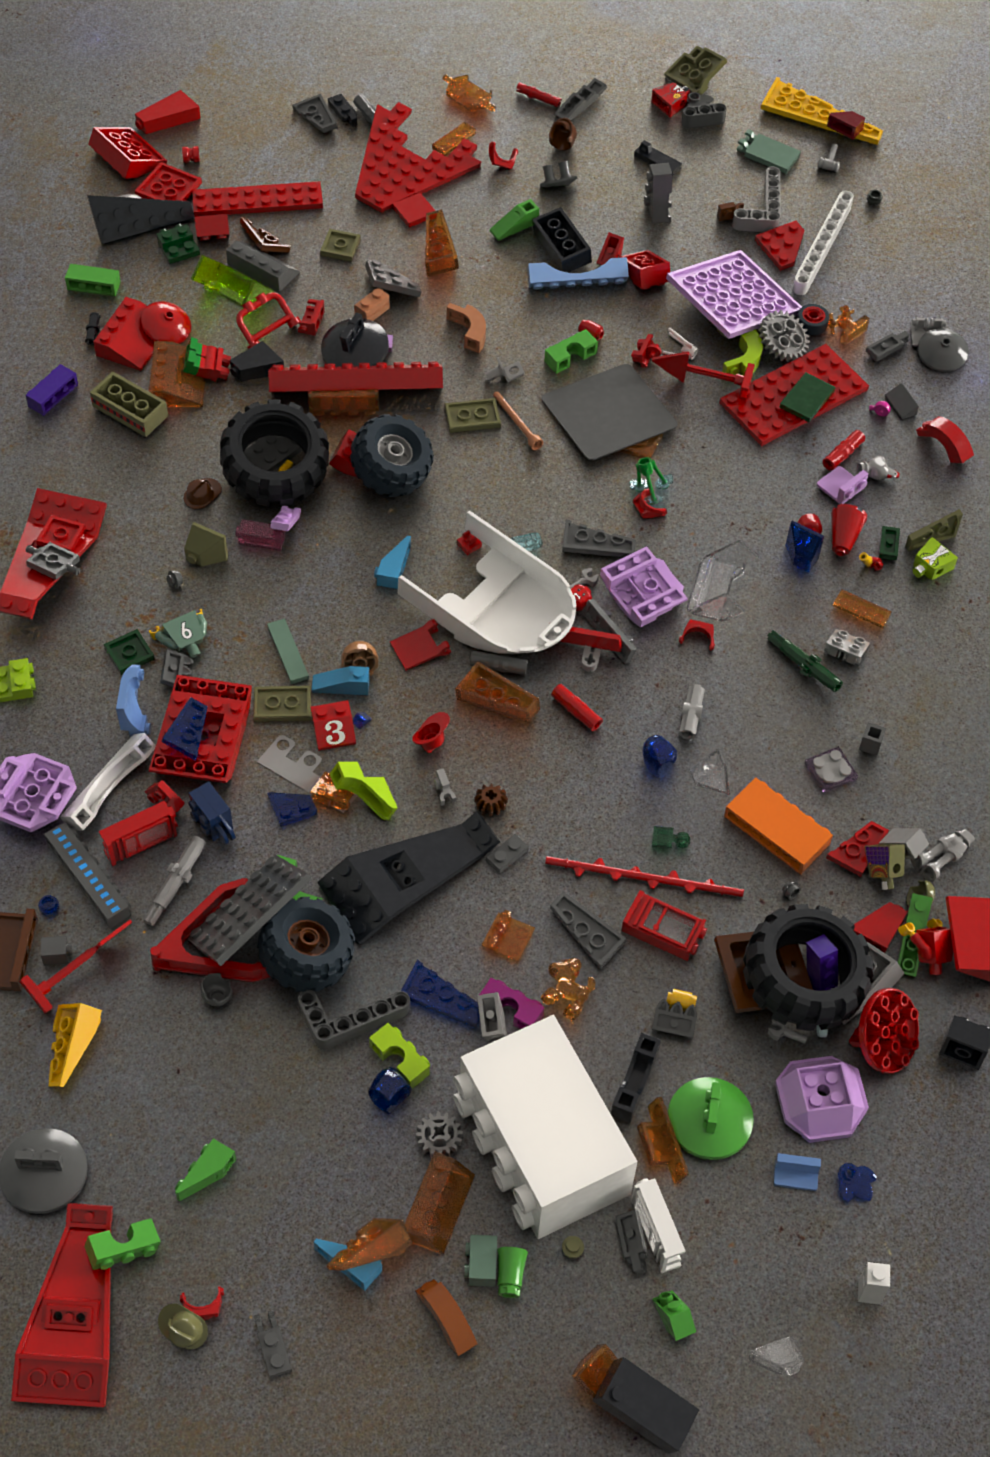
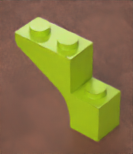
M337 762L330 772L336 789L355 793L381 819L389 820L397 810L396 802L385 778L364 777L358 762Z

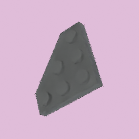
M378 260L366 261L365 267L373 287L420 297L422 291L418 283L394 271Z

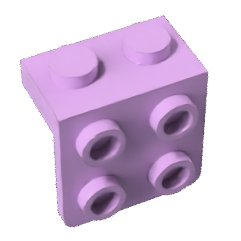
M838 466L817 482V487L837 503L844 504L866 487L868 473L862 470L856 476H853L843 467Z

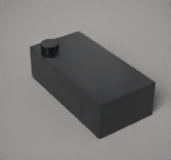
M562 207L532 219L535 236L560 271L569 273L592 262L591 248Z
M624 1357L613 1360L592 1400L667 1453L680 1450L699 1412L697 1407Z

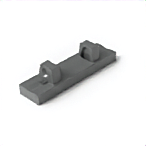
M594 599L588 600L582 614L596 631L621 636V652H614L624 664L630 663L637 650L632 644L634 639L630 635L623 634L611 620L612 613L609 610H603Z

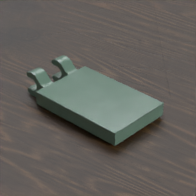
M750 129L745 132L747 136L738 141L740 145L737 147V151L744 152L745 157L768 167H777L780 169V172L785 174L788 173L801 153L800 150L762 134L756 136Z

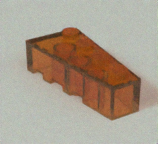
M442 209L426 213L425 266L427 277L459 269L457 254Z

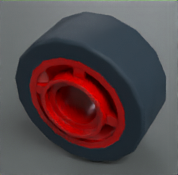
M817 304L804 305L800 308L797 316L799 318L798 323L804 324L802 328L807 329L805 334L819 335L825 332L830 318L829 312Z

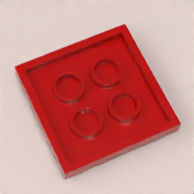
M160 162L137 187L135 194L144 199L187 201L192 195V191L202 184V178Z

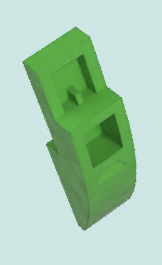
M912 893L905 924L908 922L913 923L915 926L914 932L916 933V930L925 929L927 926L933 898ZM910 935L902 936L897 962L905 975L916 977L919 966L918 949L910 940Z

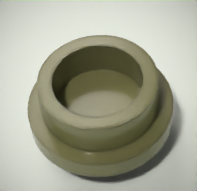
M569 1236L562 1243V1251L568 1258H578L583 1254L584 1243L576 1236Z

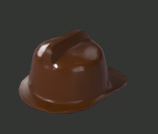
M212 478L193 480L189 483L184 493L183 499L185 504L192 509L204 508L219 496L222 490L221 484Z

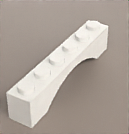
M145 733L133 734L60 816L62 821L66 822L69 828L73 827L75 831H83L96 817L101 804L113 788L127 774L144 762L155 750L156 745Z

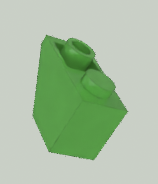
M673 1290L662 1292L658 1297L652 1299L667 1332L676 1341L696 1332L690 1308Z

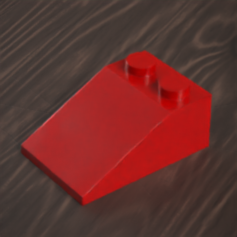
M644 250L619 257H627L628 275L632 282L641 289H649L650 286L654 285L662 286L669 282L666 277L667 273H670V262L655 253Z

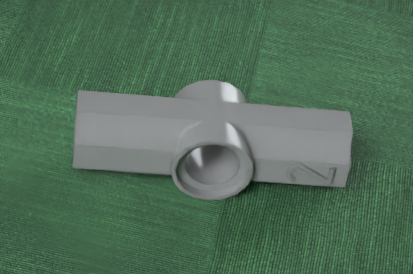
M698 684L689 686L687 699L683 705L679 735L686 740L695 738L697 725L701 718L705 689Z

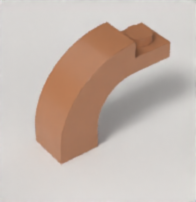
M449 303L446 319L465 326L468 331L464 336V348L480 353L486 341V321L483 315L469 304L462 308Z

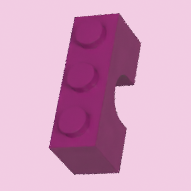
M490 978L479 994L498 992L502 1007L509 1006L517 1011L514 1015L513 1026L518 1029L532 1025L544 1017L545 1007L539 1001L531 1000L521 991L507 987L501 980Z

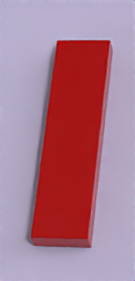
M571 627L566 636L559 641L621 652L622 649L620 635Z

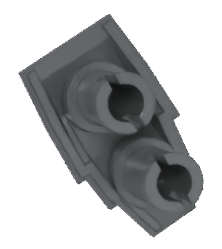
M568 161L558 163L561 178L558 180L554 177L552 164L542 166L545 181L540 183V186H569L577 179V176L570 175Z

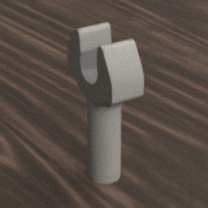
M584 569L581 571L582 578L571 584L570 589L576 584H587L593 587L597 584L599 575L596 574L593 577H588L592 574L593 569Z
M772 1019L771 1025L780 1029L778 1031L772 1028L768 1029V1034L772 1039L778 1041L781 1037L785 1036L805 1044L808 1036L788 1029L786 1025H782Z

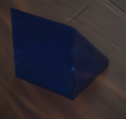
M357 712L353 718V724L361 729L372 718L365 712Z

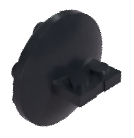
M355 313L351 319H346L333 325L325 333L321 342V352L324 361L327 364H335V367L342 366V363H352V366H359V363H369L370 366H376V363L382 362L385 359L389 349L386 331L378 323L364 319L362 314Z

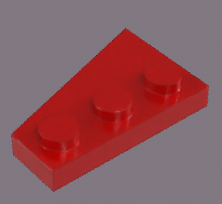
M871 821L857 831L849 840L841 843L837 849L829 852L826 859L861 877L868 867L864 846L879 844L888 834L889 830Z

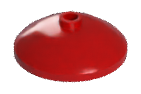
M165 301L154 302L148 305L142 313L141 325L144 332L149 338L159 344L168 346L183 343L190 335L191 321L189 316L182 308L173 303Z

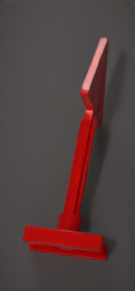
M689 352L652 358L653 363L681 382L685 381L686 371L734 382V384L740 385L739 399L746 400L755 364L748 363L744 375H733L688 364Z
M128 920L97 943L96 946L87 949L46 982L43 981L36 985L28 975L20 979L19 982L43 1013L46 1014L53 1008L45 996L52 990L51 988L91 958L97 950L128 927L132 921Z

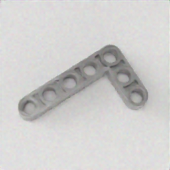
M771 166L766 169L764 210L736 209L732 222L734 229L739 231L766 232L779 227L781 217L779 168Z

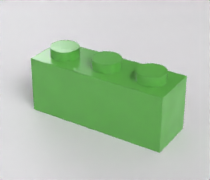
M70 264L65 276L67 290L116 296L121 283L119 270Z

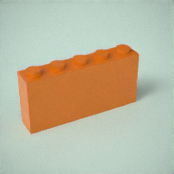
M756 777L726 806L725 818L800 875L828 848L833 834L827 828L820 826L811 816L804 814L796 805L788 802L780 793H776L765 782L760 781Z

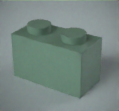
M471 1235L470 1242H466L465 1256H470L469 1264H465L464 1278H469V1286L495 1287L497 1236Z

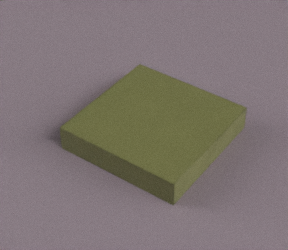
M329 229L321 247L320 256L352 262L360 243L361 235Z

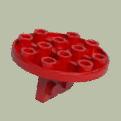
M894 988L880 989L866 1002L860 1017L859 1026L849 1039V1043L852 1047H861L865 1060L874 1070L882 1073H896L909 1065L915 1050L919 1047V1012L907 994L901 990Z

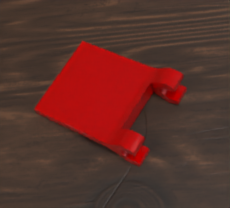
M431 619L424 626L390 641L405 671L435 657L446 656L451 653L448 641H444L437 646L430 635L439 631L435 619Z

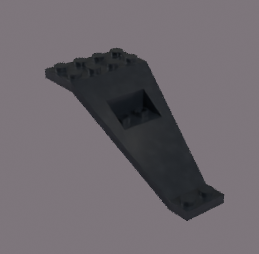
M476 811L462 824L347 856L317 883L331 904L339 909L342 916H346L357 942L363 944L392 918L485 856L500 843V840L480 813Z

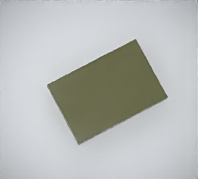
M495 398L444 403L449 433L501 428Z
M311 686L254 687V722L311 721Z

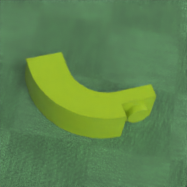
M756 329L741 334L739 347L744 355L724 362L722 372L744 375L748 363L755 364L753 373L756 371L760 364L763 350L762 339L759 337Z

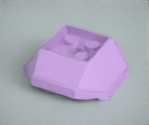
M35 753L18 757H6L0 766V820L29 832L45 827L47 824L57 820L77 789L69 766Z
M833 1056L790 1061L775 1081L784 1123L802 1135V1138L808 1143L851 1137L869 1109L859 1069ZM822 1091L826 1093L827 1096H821L818 1092Z

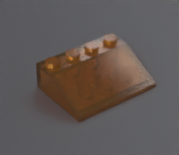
M155 341L149 392L166 401L167 407H203L206 378L183 372L187 346L172 341Z

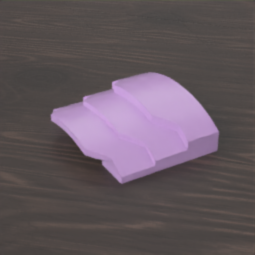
M647 546L601 568V578L612 598L624 614L639 627L655 621L656 617L688 600L683 593L684 586L672 574L664 560L656 558Z

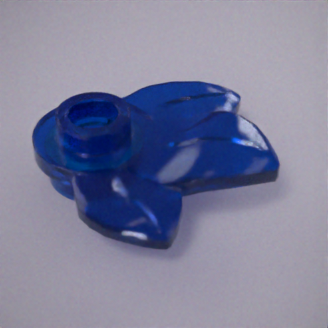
M845 1163L840 1166L838 1177L841 1181L839 1192L842 1198L849 1202L855 1195L862 1200L870 1201L873 1195L870 1183L877 1179L876 1174L866 1166L856 1167L852 1163ZM848 1170L851 1171L852 1177H849V1176H848V1174H847V1171H848Z

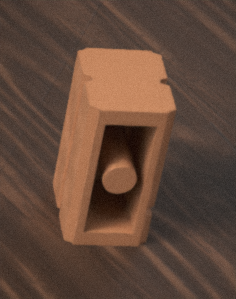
M376 288L372 293H369L354 305V315L359 313L362 314L364 319L374 321L390 308L389 295L380 288Z

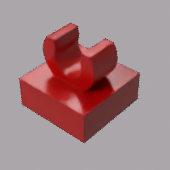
M469 530L457 539V545L467 555L482 547V542L470 534Z

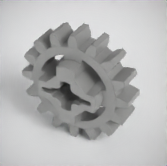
M437 1111L435 1117L429 1113V1119L422 1118V1125H417L418 1133H416V1139L419 1140L418 1147H423L424 1154L429 1151L430 1158H433L435 1154H438L439 1159H442V1154L450 1157V1151L452 1150L456 1153V1145L462 1144V1139H460L463 1137V1131L460 1130L461 1124H455V1116L449 1119L447 1112L444 1116H441L440 1112ZM451 1130L454 1134L453 1139H451V1136L449 1135ZM426 1131L429 1135L428 1140L425 1138Z

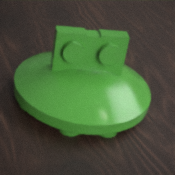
M712 1077L694 1079L681 1086L670 1101L667 1115L669 1130L677 1144L689 1154L708 1160L724 1159L740 1151L750 1138L754 1122L752 1107L743 1092L725 1080Z

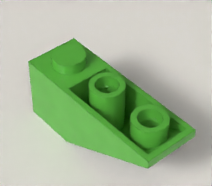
M531 199L516 205L489 231L499 241L533 226L532 219L539 216L540 208Z
M214 1138L209 1144H205L197 1162L194 1161L190 1165L187 1176L177 1183L175 1187L177 1200L182 1201L225 1177L236 1161L235 1151Z

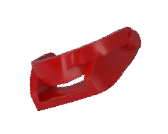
M490 142L489 157L492 165L504 167L508 170L512 169L516 155H518V149L514 148L511 158L504 160L496 152V143Z
M649 488L643 490L632 501L642 518H654L667 514L666 508H654L645 502V497L650 496Z
M690 619L678 642L682 644L687 634L699 631L709 637L711 642L709 651L714 650L713 624Z
M221 1286L218 1287L216 1299L206 1306L196 1307L190 1305L186 1301L185 1292L181 1293L180 1303H182V1306L199 1315L203 1320H209L214 1316L218 1317L222 1296L224 1295V1289Z

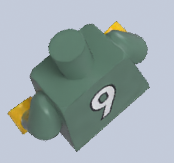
M199 609V613L192 610L187 614L163 623L161 630L159 626H155V632L149 630L153 640H158L166 647L179 653L187 650L192 659L201 654L197 645H200L206 636L207 621L203 616L202 609Z

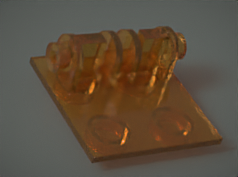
M326 771L310 791L312 794L311 798L314 801L328 805L331 800L330 806L333 807L335 804V808L342 811L349 809V801L355 794L348 790L336 789L330 773Z
M504 910L501 913L498 912L481 946L519 961L535 927L513 919L511 917L512 913L508 910Z

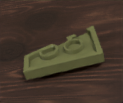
M958 509L908 535L905 545L908 552L922 548L931 537L938 542L956 537L963 516L961 510Z

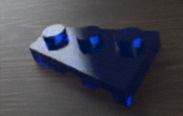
M191 697L163 736L161 742L196 761L208 706Z

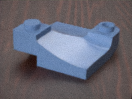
M131 665L125 670L120 681L116 705L120 729L129 731L130 737L133 734L145 733L150 735L151 723H148L147 715H142L138 705V688L140 680H144V669H141L140 665Z

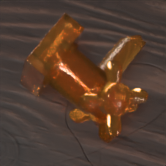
M847 305L839 308L842 313L838 315V320H834L833 313H830L828 323L829 328H831V334H835L834 327L839 326L842 329L840 343L843 346L866 332L870 320L869 317L864 315L854 322L851 314H854L855 310L849 311Z

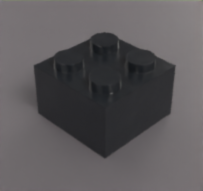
M954 1015L946 1032L939 1055L979 1070L990 1048V1028L973 1023L965 1017Z

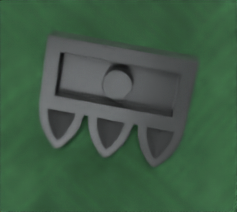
M166 649L160 683L173 687L177 675L186 676L192 674V671L185 665H190L194 661L183 653Z
M662 999L655 1010L652 1030L693 1038L697 1019L695 1006L693 1004L690 1005L683 1014L680 1002H676L669 1011L666 999Z

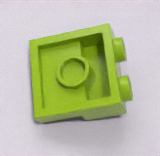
M28 658L11 660L8 666L0 667V702L33 697V690L36 689L35 679L31 678V674H34L33 663H29Z

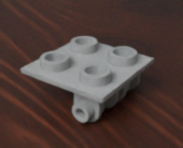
M916 317L910 321L912 346H918L921 337L926 332L946 327V320L941 318L935 319L933 322V318H931L930 322H928V318Z
M836 629L826 642L824 651L834 657L838 654V659L841 657L842 652H845L843 661H845L848 655L846 662L859 665L861 657L870 643L864 638L850 635L845 630Z

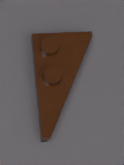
M241 217V226L262 252H290V245H281L278 243L279 238L271 235V233L261 227L257 230L252 226L253 222Z

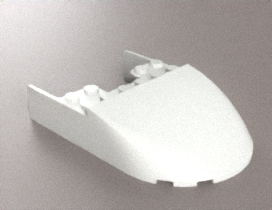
M471 511L466 513L465 530H469L470 534L488 545L491 550L476 565L477 572L486 579L464 600L454 593H447L437 601L401 575L398 578V595L453 633L454 639L488 652L520 654L547 649L566 636L574 623L576 615L575 595H573L569 583L559 572Z

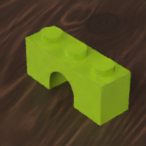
M387 1023L369 1037V1047L382 1061L391 1055H399L404 1059L397 1066V1076L410 1090L430 1075V1063L423 1055L420 1056L410 1041L406 1042L397 1027H392Z

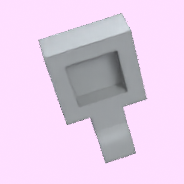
M444 768L436 770L434 784L436 789H440L441 806L445 805V798L447 797L451 799L452 803L456 802V796L450 789V783Z

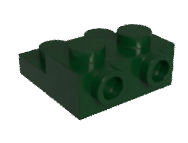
M177 224L172 229H162L156 234L158 245L169 264L200 255V249L194 241L193 233L187 224Z

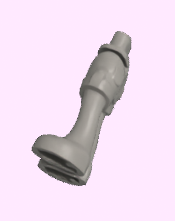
M967 829L956 831L953 834L938 839L937 845L926 853L922 851L916 859L910 860L917 871L922 869V876L925 879L934 881L939 878L940 869L950 861L959 860L965 850L970 848V843L975 841V838ZM944 854V855H943L941 858H939L936 862H934V863H929L932 859H934V858L937 857L938 855Z

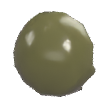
M918 880L920 885L909 888L906 898L908 907L912 893L933 898V903L936 891L930 881Z

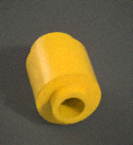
M673 989V992H668L666 1001L670 1005L669 1009L676 1002H680L683 1012H685L690 1005H696L697 996L692 995L693 993Z

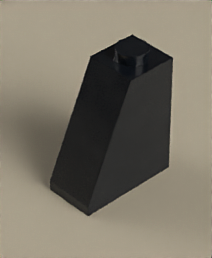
M261 341L231 359L230 372L241 382L268 377V371L273 365H283L284 368V360Z

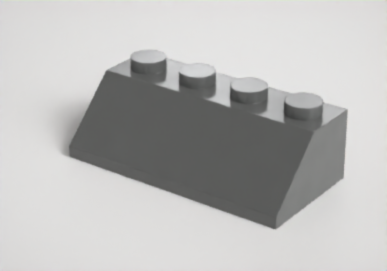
M236 240L226 249L228 265L278 292L285 288L300 273L299 270L245 242Z

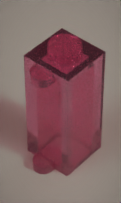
M242 519L240 526L236 527L235 535L238 537L240 545L281 551L286 531L272 529L269 523Z

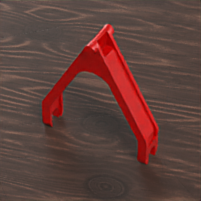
M242 878L218 886L157 946L152 947L150 953L153 970L159 971L163 969L205 976L212 973H220L222 978L247 982H257L270 977L266 972V967H263L261 962L247 964L226 961L220 966L210 958L191 955L183 947L192 930L200 927L205 922L206 917L219 909L221 903L229 899L239 886L245 885L248 879Z

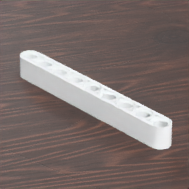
M842 191L839 194L799 268L793 286L795 294L805 295L808 292L851 210L854 195L850 191Z

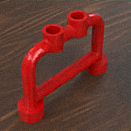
M263 292L255 297V302L252 303L250 300L242 305L243 309L238 312L236 322L249 343L248 349L260 343L259 339L287 323L289 328L300 323V318L298 316L294 317L280 294L271 292L265 295ZM272 299L277 300L285 316L256 334L251 335L243 322V317Z

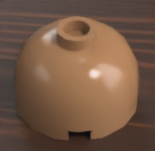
M365 641L350 643L342 652L341 668L348 666L369 667L370 677L374 674L373 671L378 668L376 649Z

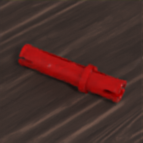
M521 82L517 85L516 92L525 94L528 98L538 99L557 108L561 105L562 98L536 89L535 86L531 87Z

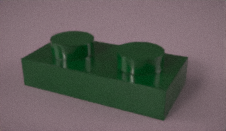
M882 526L879 558L897 560L900 528Z

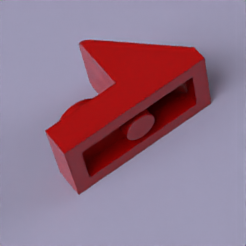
M608 233L597 260L598 265L602 266L610 258H617L622 255L624 237Z

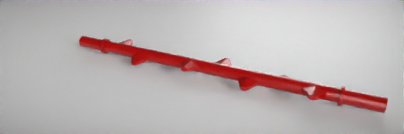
M546 856L545 864L565 867V869L572 868L577 877H580L585 871L608 874L614 881H617L620 877L647 881L650 889H654L661 883L684 887L687 893H692L696 889L743 897L744 889L715 885L712 879H708L704 883L679 879L675 870H672L668 876L641 872L637 866H634L631 870L605 866L602 858H598L591 864L568 860V858L561 859Z

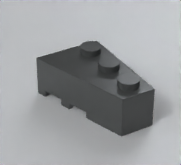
M669 163L650 164L649 171L646 174L648 184H645L646 196H644V205L648 207L652 224L671 222L668 208L672 207V202H669V194L672 193V171Z

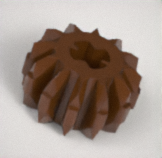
M491 783L489 787L483 784L482 789H477L474 802L477 810H481L482 815L489 813L491 817L493 813L499 816L500 811L506 809L508 798L505 790H501L500 785L493 787Z

